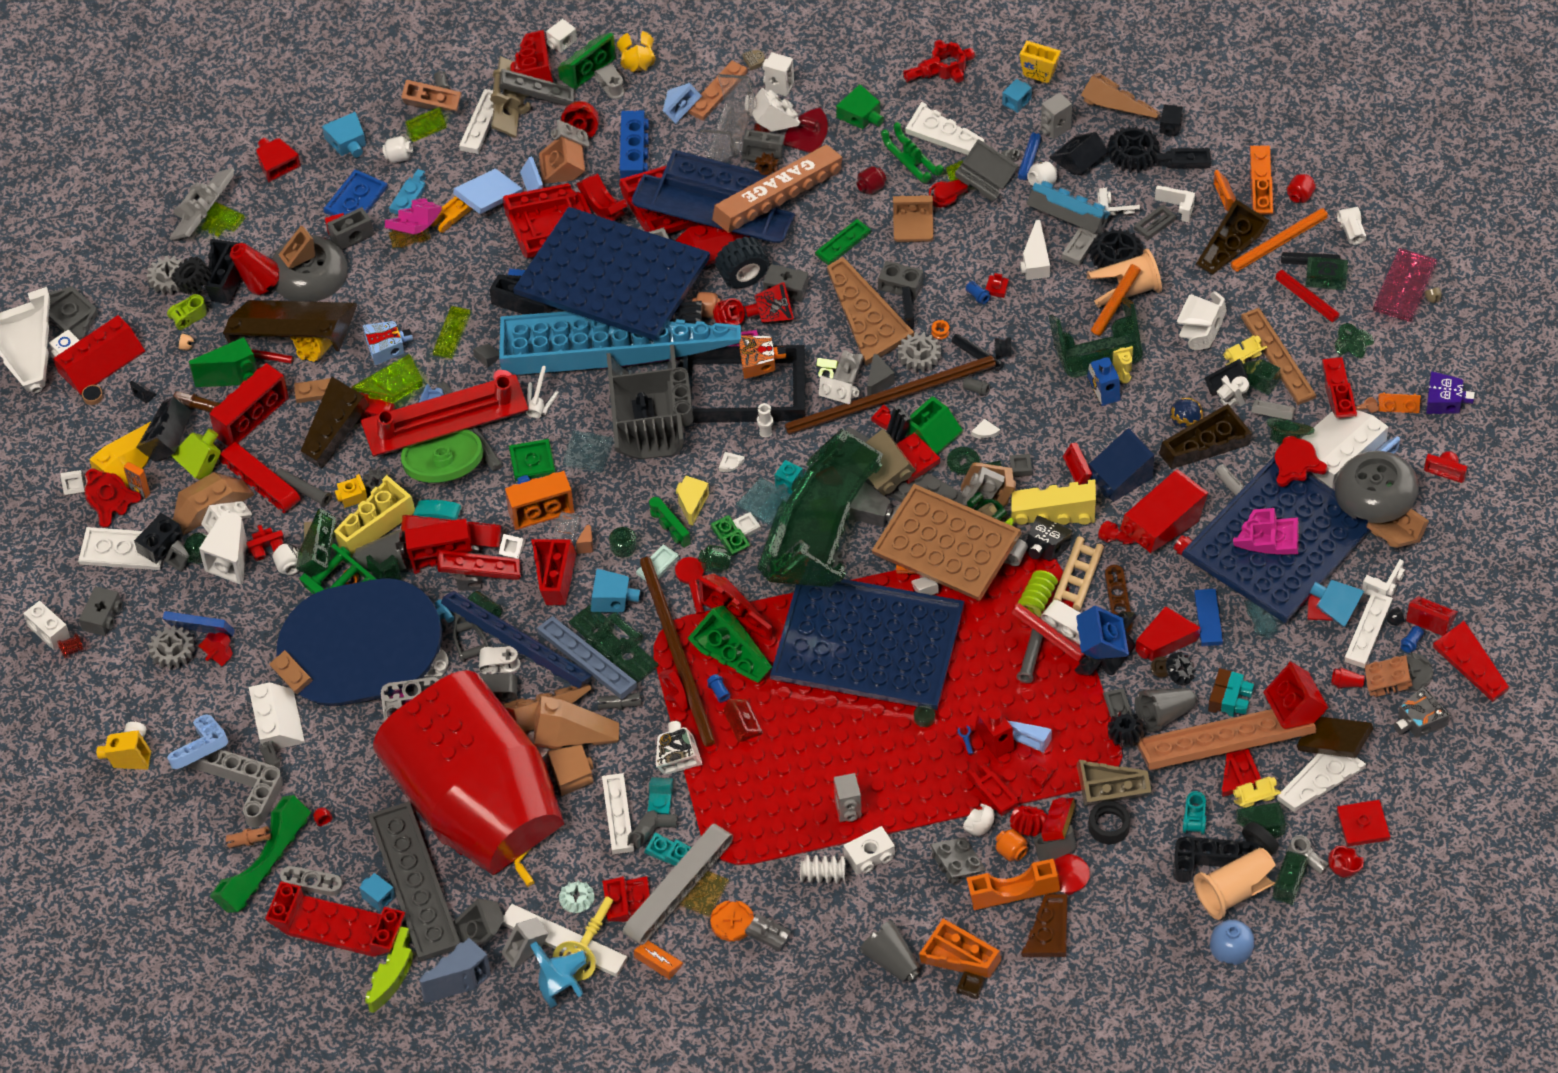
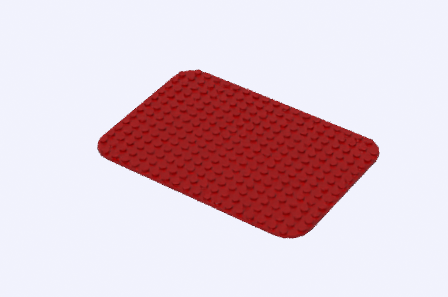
M1026 551L1018 566L1003 563L980 601L938 583V593L933 595L964 601V609L938 710L772 680L770 677L772 668L757 683L738 673L736 669L719 663V660L702 654L688 640L691 633L711 611L709 610L703 614L695 613L673 620L715 739L714 745L705 747L688 699V708L684 712L679 710L674 701L669 702L666 699V696L671 692L659 674L666 669L675 670L679 679L680 676L662 629L653 645L654 662L670 722H680L681 728H687L691 732L702 760V765L683 770L700 835L702 836L712 824H717L733 835L731 844L719 857V860L734 865L757 864L846 844L881 826L887 834L967 817L973 809L982 810L981 804L995 810L968 779L966 771L972 769L982 778L983 775L977 768V764L980 762L984 763L990 771H993L1018 799L1019 805L1081 791L1076 764L1079 760L1119 767L1122 760V747L1119 744L1115 745L1113 740H1110L1108 737L1107 725L1111 722V717L1096 669L1091 675L1077 674L1075 669L1080 661H1076L1043 636L1033 671V681L1031 683H1024L1017 679V673L1021 670L1032 628L1016 617L1012 610L1018 604L1032 574L1039 570L1053 574L1058 581L1054 591L1051 592L1052 595L1048 599V603L1044 605V611L1053 601L1063 574L1057 560L1048 561L1041 557L1032 559L1028 551ZM894 570L852 579V581L915 592L911 581L924 576L917 573H897ZM794 592L749 602L772 626V639L769 641L744 626L743 628L772 667ZM1062 598V603L1073 608V602ZM715 674L723 678V684L731 695L727 701L722 703L718 702L713 690L707 686L708 678ZM997 706L1008 721L1051 729V741L1045 752H1041L1014 740L1015 750L996 759L975 730L977 716ZM966 725L971 729L969 735L973 750L971 755H968L963 737H960L957 733L958 728H960V733L966 735L968 733ZM1034 759L1053 769L1052 775L1042 789L1034 783L1031 777V765ZM855 773L861 795V818L854 821L840 822L834 800V777Z

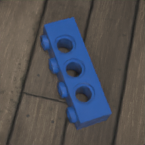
M644 110L621 111V179L648 171V163H645V160H648V148H645V145L649 144V138L645 130H649V119L645 118Z

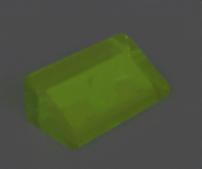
M440 107L405 122L407 134L412 142L447 128Z

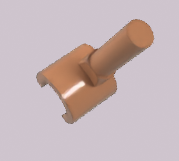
M1368 397L1363 404L1355 406L1358 411L1367 408L1370 413H1374L1379 410L1378 403L1373 397Z

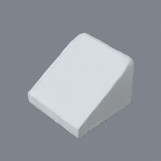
M503 534L499 554L519 559L526 539Z
M922 577L911 581L915 592L929 595L938 593V583L931 579Z

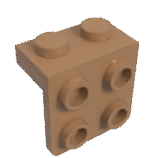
M893 196L894 241L919 242L933 240L932 196Z
M972 463L961 484V490L963 491L966 485H970V480L974 473H978L982 467H985L1005 476L1003 484L992 499L1000 502L1003 507L1007 505L1011 492L1013 493L1016 488L1012 468Z
M1410 509L1400 518L1384 523L1368 522L1366 527L1375 536L1385 539L1388 545L1398 548L1420 542L1429 520L1413 509Z

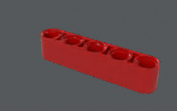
M233 442L221 452L219 460L223 465H228V469L237 476L240 475L241 479L249 486H254V490L264 498L267 497L268 501L276 508H281L283 513H286L301 500L296 490L238 443Z
M402 515L401 530L405 531L414 527L454 520ZM467 521L472 545L500 547L501 525Z

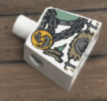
M678 721L670 722L668 724L669 732L660 734L657 739L656 767L663 775L702 765V760L691 732L687 728H681V723Z

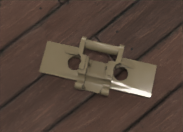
M500 56L498 69L493 71L494 86L493 93L490 96V100L493 102L491 128L515 138L517 135L518 116L530 110V103L527 102L523 105L524 99L528 97L525 94L503 89L502 94H500V71L502 69L511 71L510 65L513 62ZM503 108L506 109L510 115L505 114L503 112Z

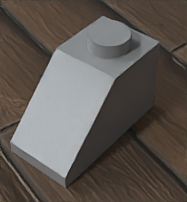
M537 917L516 923L501 953L514 969L534 954L530 946L533 942L536 941L542 948L549 933Z

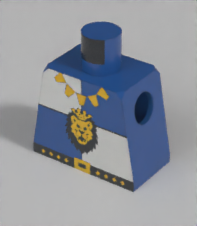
M1106 357L1091 362L1087 379L1101 406L1120 401V379L1110 358Z

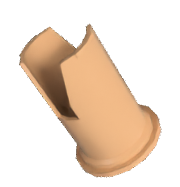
M1148 248L1144 249L1141 256L1086 273L1087 279L1117 276L1118 283H1120L1130 265L1134 264L1141 271L1124 299L1150 290H1154L1157 293L1162 291L1159 270ZM1115 289L1094 301L1096 306L1100 308L1106 305Z
M1258 848L1208 875L1202 872L1194 876L1195 891L1208 913L1214 919L1220 920L1225 917L1227 909L1276 884L1266 876L1276 864L1264 848Z

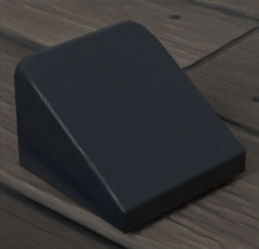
M130 382L133 395L144 403H148L157 395L140 383Z

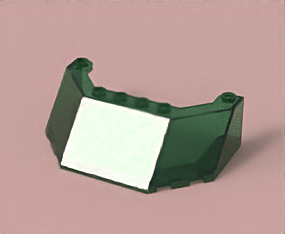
M841 428L809 458L806 463L809 467L802 477L798 475L790 489L793 492L787 501L782 500L778 506L757 569L761 571L767 581L772 583L831 587L837 581L841 582L846 574L844 570L845 565L839 563L833 568L832 565L835 561L833 556L840 546L838 541L845 531L843 526L850 516V512H848L850 505L867 478L880 470L882 466L880 461L883 453Z

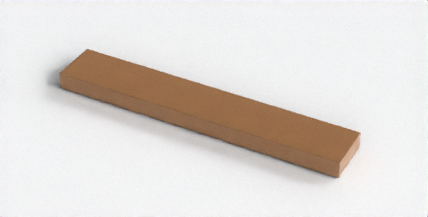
M1260 308L1241 314V319L1252 336L1258 335L1260 337V346H1267V348L1262 350L1297 405L1315 399V392Z

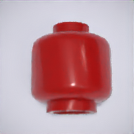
M1297 174L1293 177L1286 190L1293 202L1306 203L1315 192L1316 186L1311 176Z

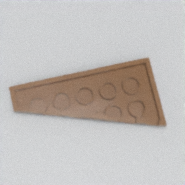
M844 257L827 266V272L859 351L863 354L865 365L872 362L873 354H878L881 357L897 348L898 345H901V339L907 340L908 334L912 337L914 336V331Z

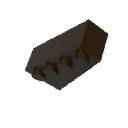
M331 376L300 450L307 461L321 469L326 465L369 406L364 395Z
M1226 404L1162 441L1159 455L1173 469L1248 446L1253 433L1229 404Z

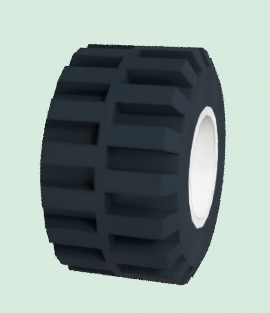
M753 237L738 238L735 241L729 242L718 252V256L715 258V266L728 287H733L734 289L745 288L758 282L760 278L764 277L770 265L769 258L759 241Z

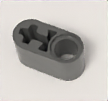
M1071 825L1068 827L1065 839L1043 841L1041 833L1034 838L1037 857L1040 861L1052 858L1054 860L1073 852L1077 847Z

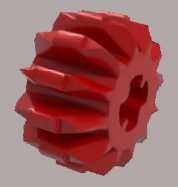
M1030 805L1014 807L1010 816V827L1019 832L1020 835H1032L1035 837L1042 833L1047 814L1043 810L1031 807Z

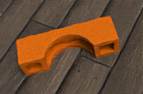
M1053 858L1031 863L1026 872L1009 879L995 878L989 873L967 877L974 910L1060 891Z

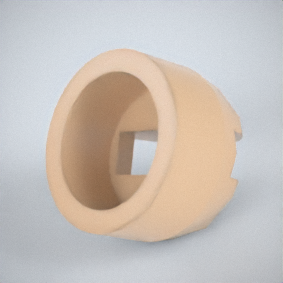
M181 334L179 349H192L193 346L189 345V342H194V339L190 335Z

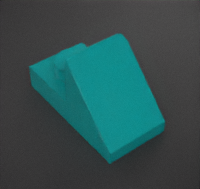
M651 778L649 782L648 811L655 810L657 814H670L673 778Z

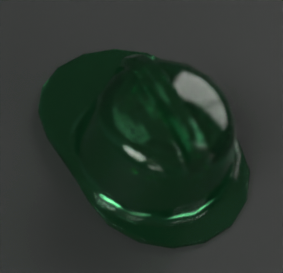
M1276 417L1267 420V425L1271 428L1270 439L1279 445L1282 444L1283 439L1287 436H1294L1300 439L1301 435H1310L1315 432V429L1309 425L1295 423L1286 419Z

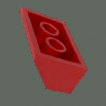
M1291 661L1263 691L1281 727L1284 729L1315 723L1328 708L1310 673Z

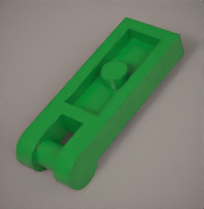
M659 497L651 498L649 500L650 515L654 518H659L660 525L664 530L668 529L671 532V537L676 544L680 543L683 548L690 545V533Z

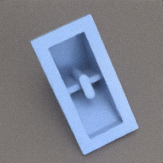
M690 83L667 91L663 112L676 124L702 95Z

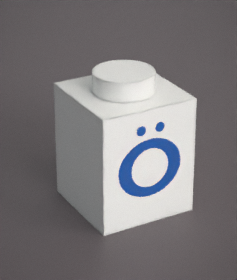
M69 330L65 331L49 342L51 357H56L79 340Z

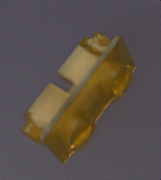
M429 227L417 234L391 229V232H388L392 249L405 247L417 242L422 243L430 239Z

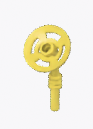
M607 896L594 918H591V922H588L589 926H586V932L580 943L566 941L559 944L553 952V957H559L560 951L564 947L567 949L562 956H567L569 951L571 954L582 950L587 952L585 953L587 958L586 964L573 976L577 981L589 978L595 970L596 960L588 945L593 936L598 934L597 930L599 931V926L603 925L601 922L613 902ZM591 961L590 968L587 971H584V969L588 965V962Z

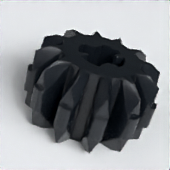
M1129 711L1126 715L1119 712L1118 717L1112 716L1111 722L1107 725L1108 737L1110 740H1113L1115 745L1121 743L1122 748L1128 744L1133 747L1134 742L1140 743L1141 737L1144 735L1142 719H1138L1137 714L1130 716Z

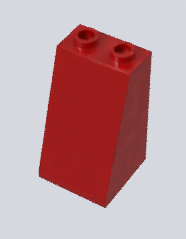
M1177 469L1124 514L1120 530L1148 552L1152 553L1199 522L1208 492Z

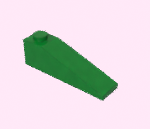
M724 605L712 608L688 637V640L702 654L719 660V663L736 669L738 673L757 683L772 668L737 618Z

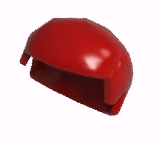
M1336 846L1328 855L1330 869L1342 878H1349L1358 873L1363 868L1364 859L1356 855V849L1345 846Z

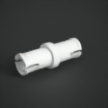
M766 403L758 406L759 416L757 417V425L760 429L759 434L762 437L772 435L773 417L771 416V407Z

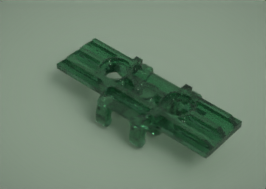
M590 604L568 621L574 629L587 639L586 643L637 683L659 666L655 660L637 645L642 641L643 634L636 632L621 619V615L618 612H614L606 618L600 612H591ZM614 625H617L630 638L622 637L619 640L612 633V630L615 629ZM625 653H631L633 658L624 660L622 656Z

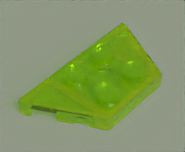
M408 354L353 385L351 388L357 392L369 394V398L394 403L422 387L423 379L411 355Z

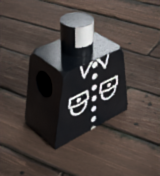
M1037 515L1026 541L1029 556L1032 559L1041 557L1052 561L1068 549L1073 531Z

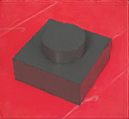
M1030 454L1009 455L1013 477L1032 475Z

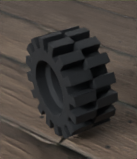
M195 256L194 258L189 257V260L187 258L184 259L183 264L180 262L178 264L180 267H176V272L172 275V280L183 293L190 295L192 292L194 294L197 293V289L201 291L203 289L202 286L207 285L206 281L210 280L211 270L202 259Z

